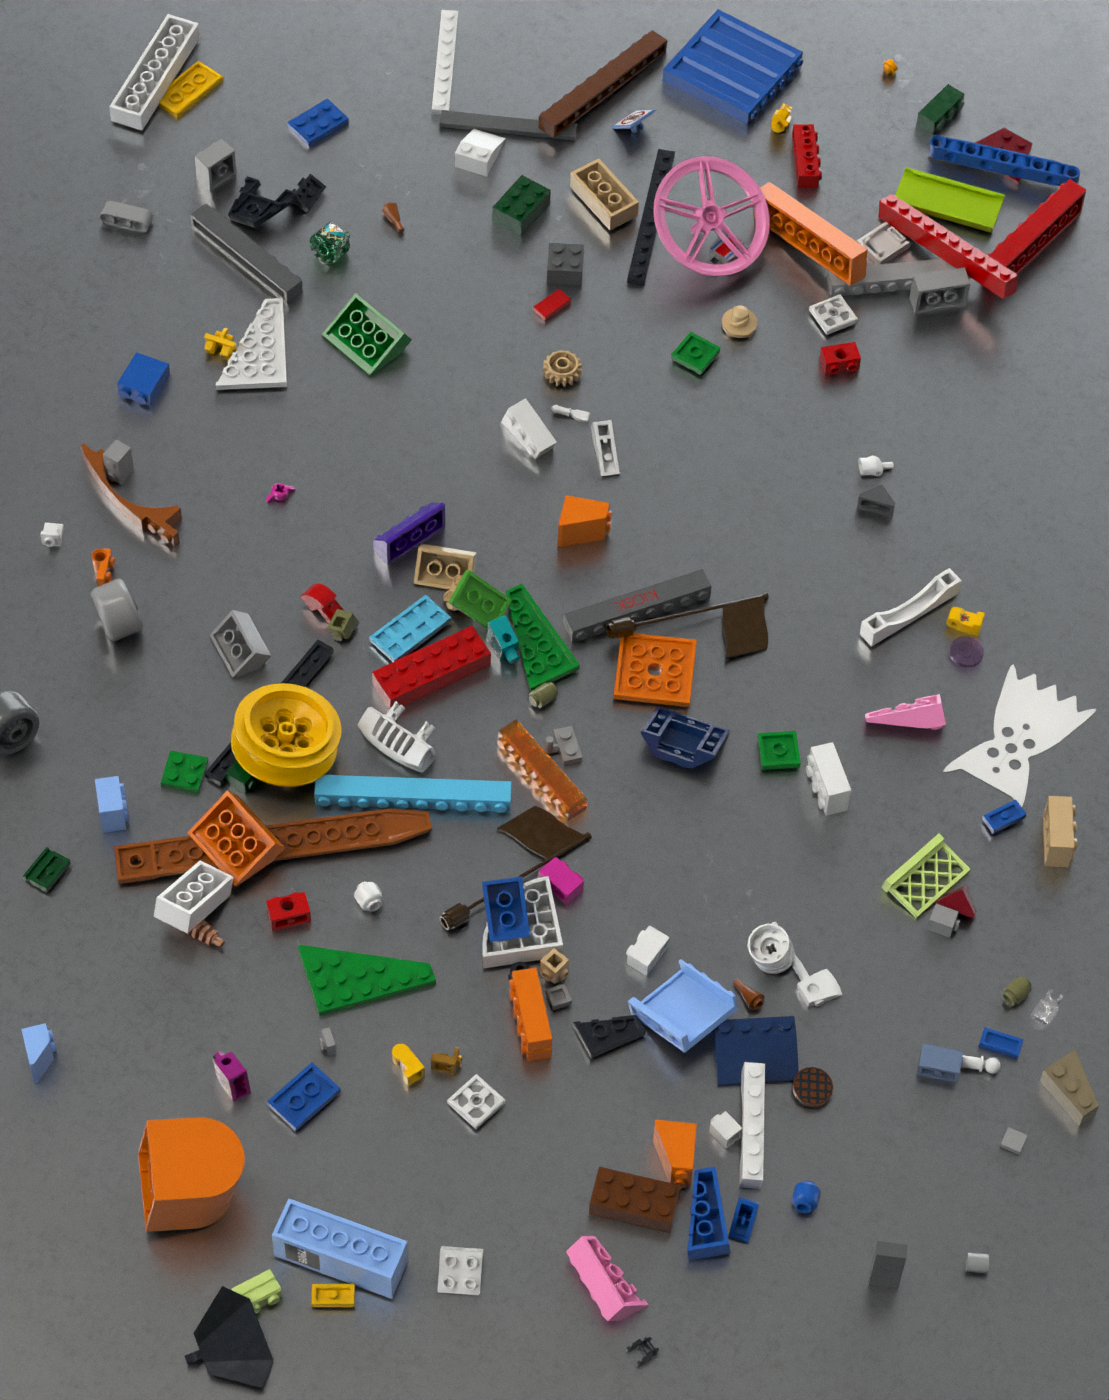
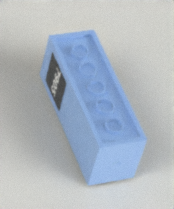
M289 1198L272 1233L275 1257L346 1283L355 1284L357 1287L390 1299L393 1298L408 1263L407 1241Z

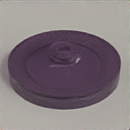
M960 637L952 642L949 653L954 663L968 668L974 667L982 661L984 648L978 640L972 637Z

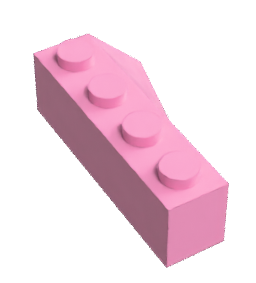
M582 1236L566 1251L571 1264L578 1271L581 1281L587 1286L591 1298L597 1303L602 1316L607 1322L620 1321L649 1305L645 1299L640 1300L635 1294L637 1289L633 1284H627L622 1277L624 1272L620 1267L610 1262L612 1257L595 1236Z

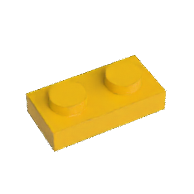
M312 1284V1307H355V1284Z

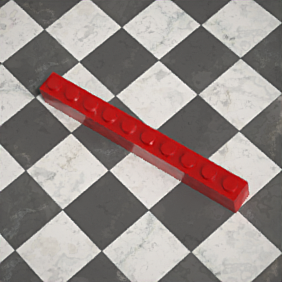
M890 194L879 201L878 218L887 222L955 268H965L967 276L1001 298L1005 299L1016 292L1018 275L895 195Z

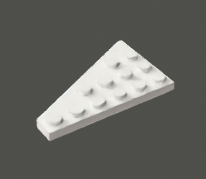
M283 298L265 299L263 301L261 309L256 313V318L253 323H250L245 336L239 342L236 352H233L228 365L223 369L219 381H216V390L287 387Z

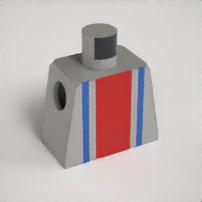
M723 230L722 232L724 233V235L734 244V242ZM719 236L709 248L710 261H708V264H725L738 259ZM739 240L747 250L749 246L741 240Z

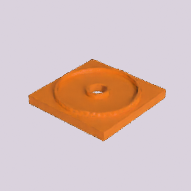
M638 633L621 638L613 699L689 707L697 640ZM651 668H659L662 673L654 676L648 671Z

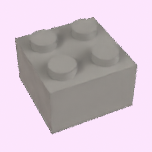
M222 139L211 144L195 156L197 180L209 191H212L237 174L235 150Z

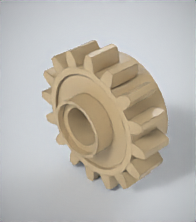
M559 350L552 352L550 356H547V360L543 362L545 379L550 378V383L556 382V386H559L560 383L564 387H566V383L573 385V380L578 381L579 376L582 375L580 358H576V354H572L569 351Z

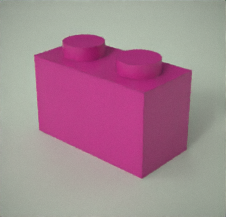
M554 857L539 870V878L549 876L552 893L564 904L568 905L583 892L584 881L581 875L574 873L569 869L566 862L560 861L557 857Z

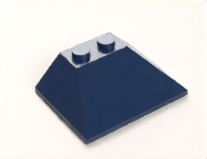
M657 706L641 730V735L655 757L661 758L663 761L679 764V766L692 769L714 759L730 730Z

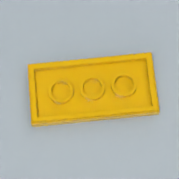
M198 60L170 83L167 92L162 100L159 101L158 106L175 118H178L224 81L223 76Z

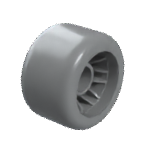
M115 579L91 591V598L110 640L118 641L142 629L143 624L137 611L139 609L122 579Z

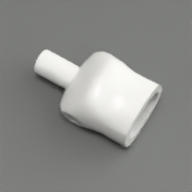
M876 456L859 458L858 460L861 476H880L883 474V470L893 469L894 467L893 462H881Z

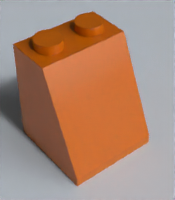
M566 495L558 524L557 547L605 540L606 532L610 533L612 523L610 522L612 517V511H609L610 503Z
M655 1120L653 1143L668 1182L681 1185V1188L691 1187L697 1124Z

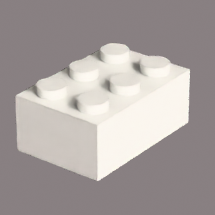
M833 742L811 747L810 755L807 756L808 766H806V773L813 781V792L817 793L819 797V808L823 809L825 816L848 811L851 788Z

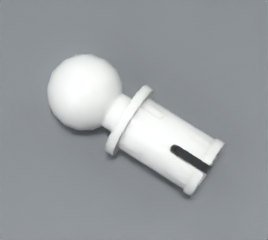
M963 1055L961 1068L976 1069L979 1072H982V1068H984L988 1073L994 1074L1000 1070L1001 1064L994 1057L983 1060V1056L979 1058Z

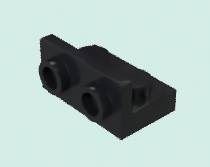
M309 174L307 178L302 177L297 184L299 188L292 190L297 192L300 197L294 203L306 213L326 188L312 174Z

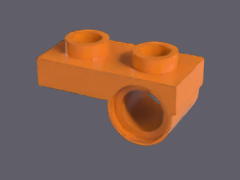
M96 549L92 553L94 570L98 572L96 580L97 587L111 581L110 569L114 568L115 557H112L111 549Z

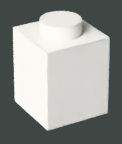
M725 1111L711 1119L709 1133L727 1149L741 1138L742 1127Z

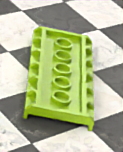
M905 167L895 194L896 197L923 214L991 233L993 232L1005 197L1001 193Z

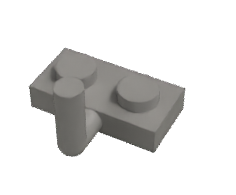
M572 726L553 730L556 741L555 745H553V737H546V753L559 752L563 765L582 761V754Z

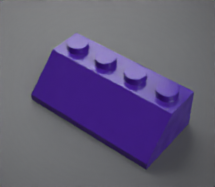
M431 502L426 506H422L413 515L407 516L402 522L393 525L384 534L378 535L373 540L374 552L389 565L445 528V504Z

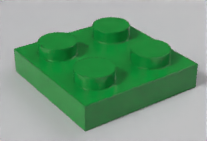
M690 331L671 354V359L701 375L720 353L721 347Z
M796 731L758 733L757 739L762 770L800 768L801 761Z
M170 750L160 782L161 787L199 794L209 762L208 757Z

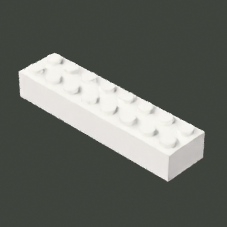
M167 14L109 106L111 121L139 130L144 129L157 108L159 101L162 100L167 92L168 86L175 79L200 38L199 23Z

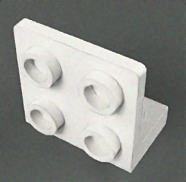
M441 1246L437 1291L440 1293L479 1295L484 1249Z

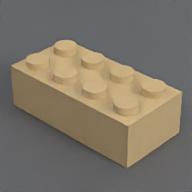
M599 158L570 173V187L609 230L638 216L639 201Z

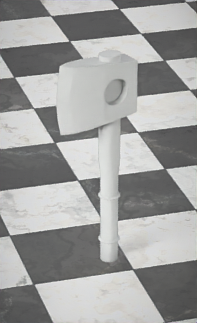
M795 954L791 965L801 982L797 983V989L808 1007L814 1005L819 1007L825 1002L842 995L836 979L828 969L809 976Z

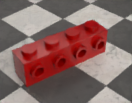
M793 124L792 141L797 188L818 187L819 180H822V170H819L821 159L817 157V154H819V144H816L818 132L814 130V124Z

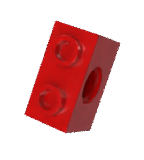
M856 342L821 347L819 359L825 375L854 371L860 368L861 356Z
M294 892L288 896L273 897L270 900H266V908L272 931L311 922V912L305 892Z

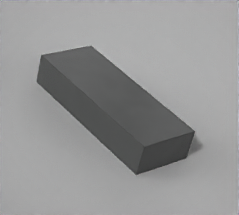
M877 1241L870 1268L868 1286L898 1290L906 1262L907 1245Z

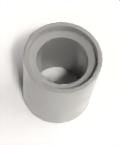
M966 1254V1272L988 1273L989 1254Z

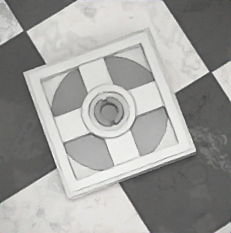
M841 294L809 307V311L826 335L858 322V318Z
M477 1074L447 1100V1104L476 1130L506 1103V1100Z

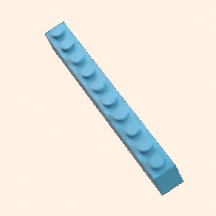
M324 775L315 781L314 797L315 805L394 807L399 809L418 808L420 810L438 809L441 811L450 809L503 813L505 811L510 812L511 781Z

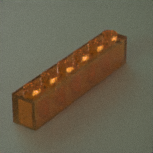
M517 719L498 731L497 742L500 748L505 749L509 753V757L514 763L517 762L523 774L531 778L533 785L544 793L549 803H553L560 816H564L569 821L587 809V798Z

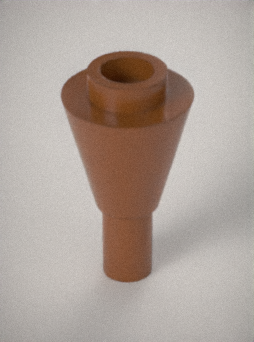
M392 202L386 203L381 212L395 225L398 233L403 232L405 229L400 222L397 204Z
M739 979L733 982V985L740 991L750 1010H757L762 1007L765 998L763 994L745 986Z

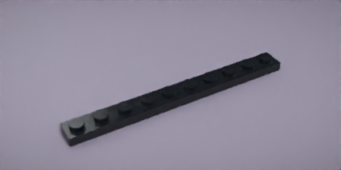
M658 149L627 283L645 285L657 234L654 221L655 195L661 181L672 169L675 151Z
M317 640L280 684H294L305 687L333 654V648ZM231 742L204 773L205 778L219 786L226 781L225 773L236 761Z

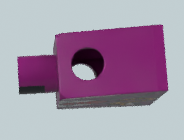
M222 1051L215 1053L213 1060L216 1076L232 1102L234 1103L250 1094L247 1070L232 1052L224 1054Z

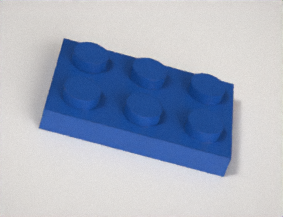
M327 98L288 121L287 127L309 147L349 123V118Z
M311 1062L267 1101V1105L292 1129L297 1131L341 1092V1088Z

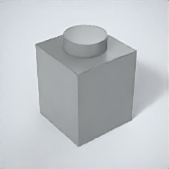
M936 904L929 920L928 930L950 937L952 931H957L960 920L957 919L958 911Z

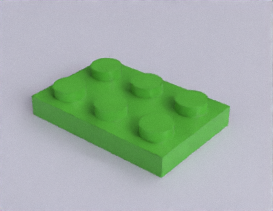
M466 570L448 603L487 629L488 622L504 615L512 599L470 570Z

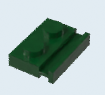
M46 847L25 872L23 878L25 881L31 882L32 885L48 892L71 864L70 859Z

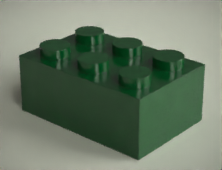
M521 175L492 207V221L522 236L549 206L551 190Z

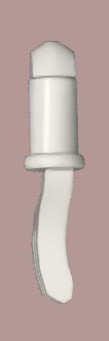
M558 405L551 407L554 413L567 415V417L572 416L576 421L587 423L589 420L590 412L572 410L571 408L568 409Z

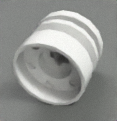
M767 923L758 926L752 931L747 946L751 957L760 970L767 974H778L791 966L794 961L795 950L788 934L782 927Z

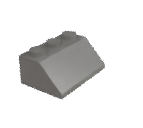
M232 610L209 635L233 678L261 668L271 657L248 613Z

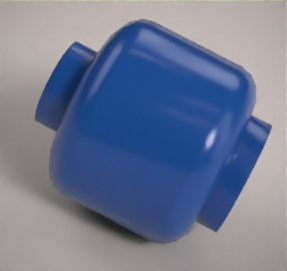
M812 1181L799 1182L795 1185L791 1202L797 1211L809 1213L817 1208L821 1191Z

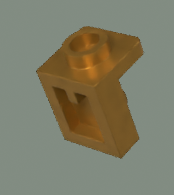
M455 1047L453 1057L445 1053H433L431 1070L455 1074L456 1068L461 1067L463 1057L459 1055V1048Z

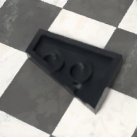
M637 1015L612 1017L610 1020L601 1021L593 1019L591 1022L583 1023L580 1021L573 1022V1027L590 1058L646 1035V1030Z

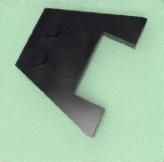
M247 176L244 187H241L239 191L240 196L238 199H235L228 216L230 220L257 228L300 197L297 192L285 189L275 201L253 194L261 184L259 180Z

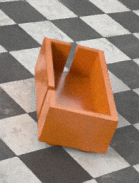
M530 968L512 971V979L509 980L510 1001H513L514 1004L513 1015L514 1019H517L518 1022L516 1027L518 1037H521L522 1041L520 1043L522 1055L526 1054L527 1062L551 1058L552 1035L537 969Z

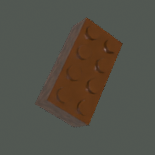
M599 1167L589 1204V1215L671 1233L681 1185Z

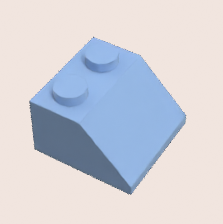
M46 1023L21 1029L34 1083L40 1081L54 1061L53 1052L56 1051L52 1030H47Z

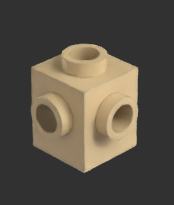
M553 948L540 961L542 977L554 984L559 980H564L569 974V959Z

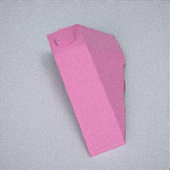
M940 694L915 699V703L911 705L906 703L898 704L899 706H896L894 710L892 708H884L865 714L866 722L931 728V730L941 729L943 725H946Z

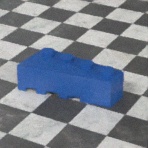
M716 1166L697 1169L694 1173L693 1200L687 1248L689 1261L731 1254Z

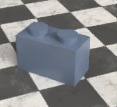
M923 1044L917 1075L957 1083L963 1052L954 1048L946 1049L934 1044Z

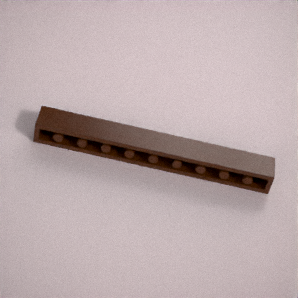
M653 30L643 35L636 43L634 42L628 49L610 60L603 68L598 69L591 77L589 76L580 85H577L574 90L565 94L562 99L553 103L546 111L541 112L538 128L552 138L556 137L665 54L667 39Z

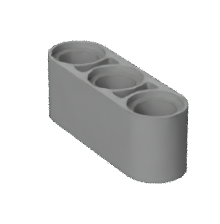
M107 201L100 214V220L106 224L138 232H146L153 219L152 212L147 209L114 201Z

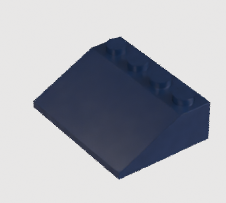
M794 1016L726 1019L712 1030L718 1086L741 1085V1071L744 1062L765 1064V1084L793 1082L794 1077L799 1072Z

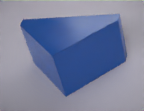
M741 1197L738 1198L728 1237L749 1242L757 1218L759 1203Z

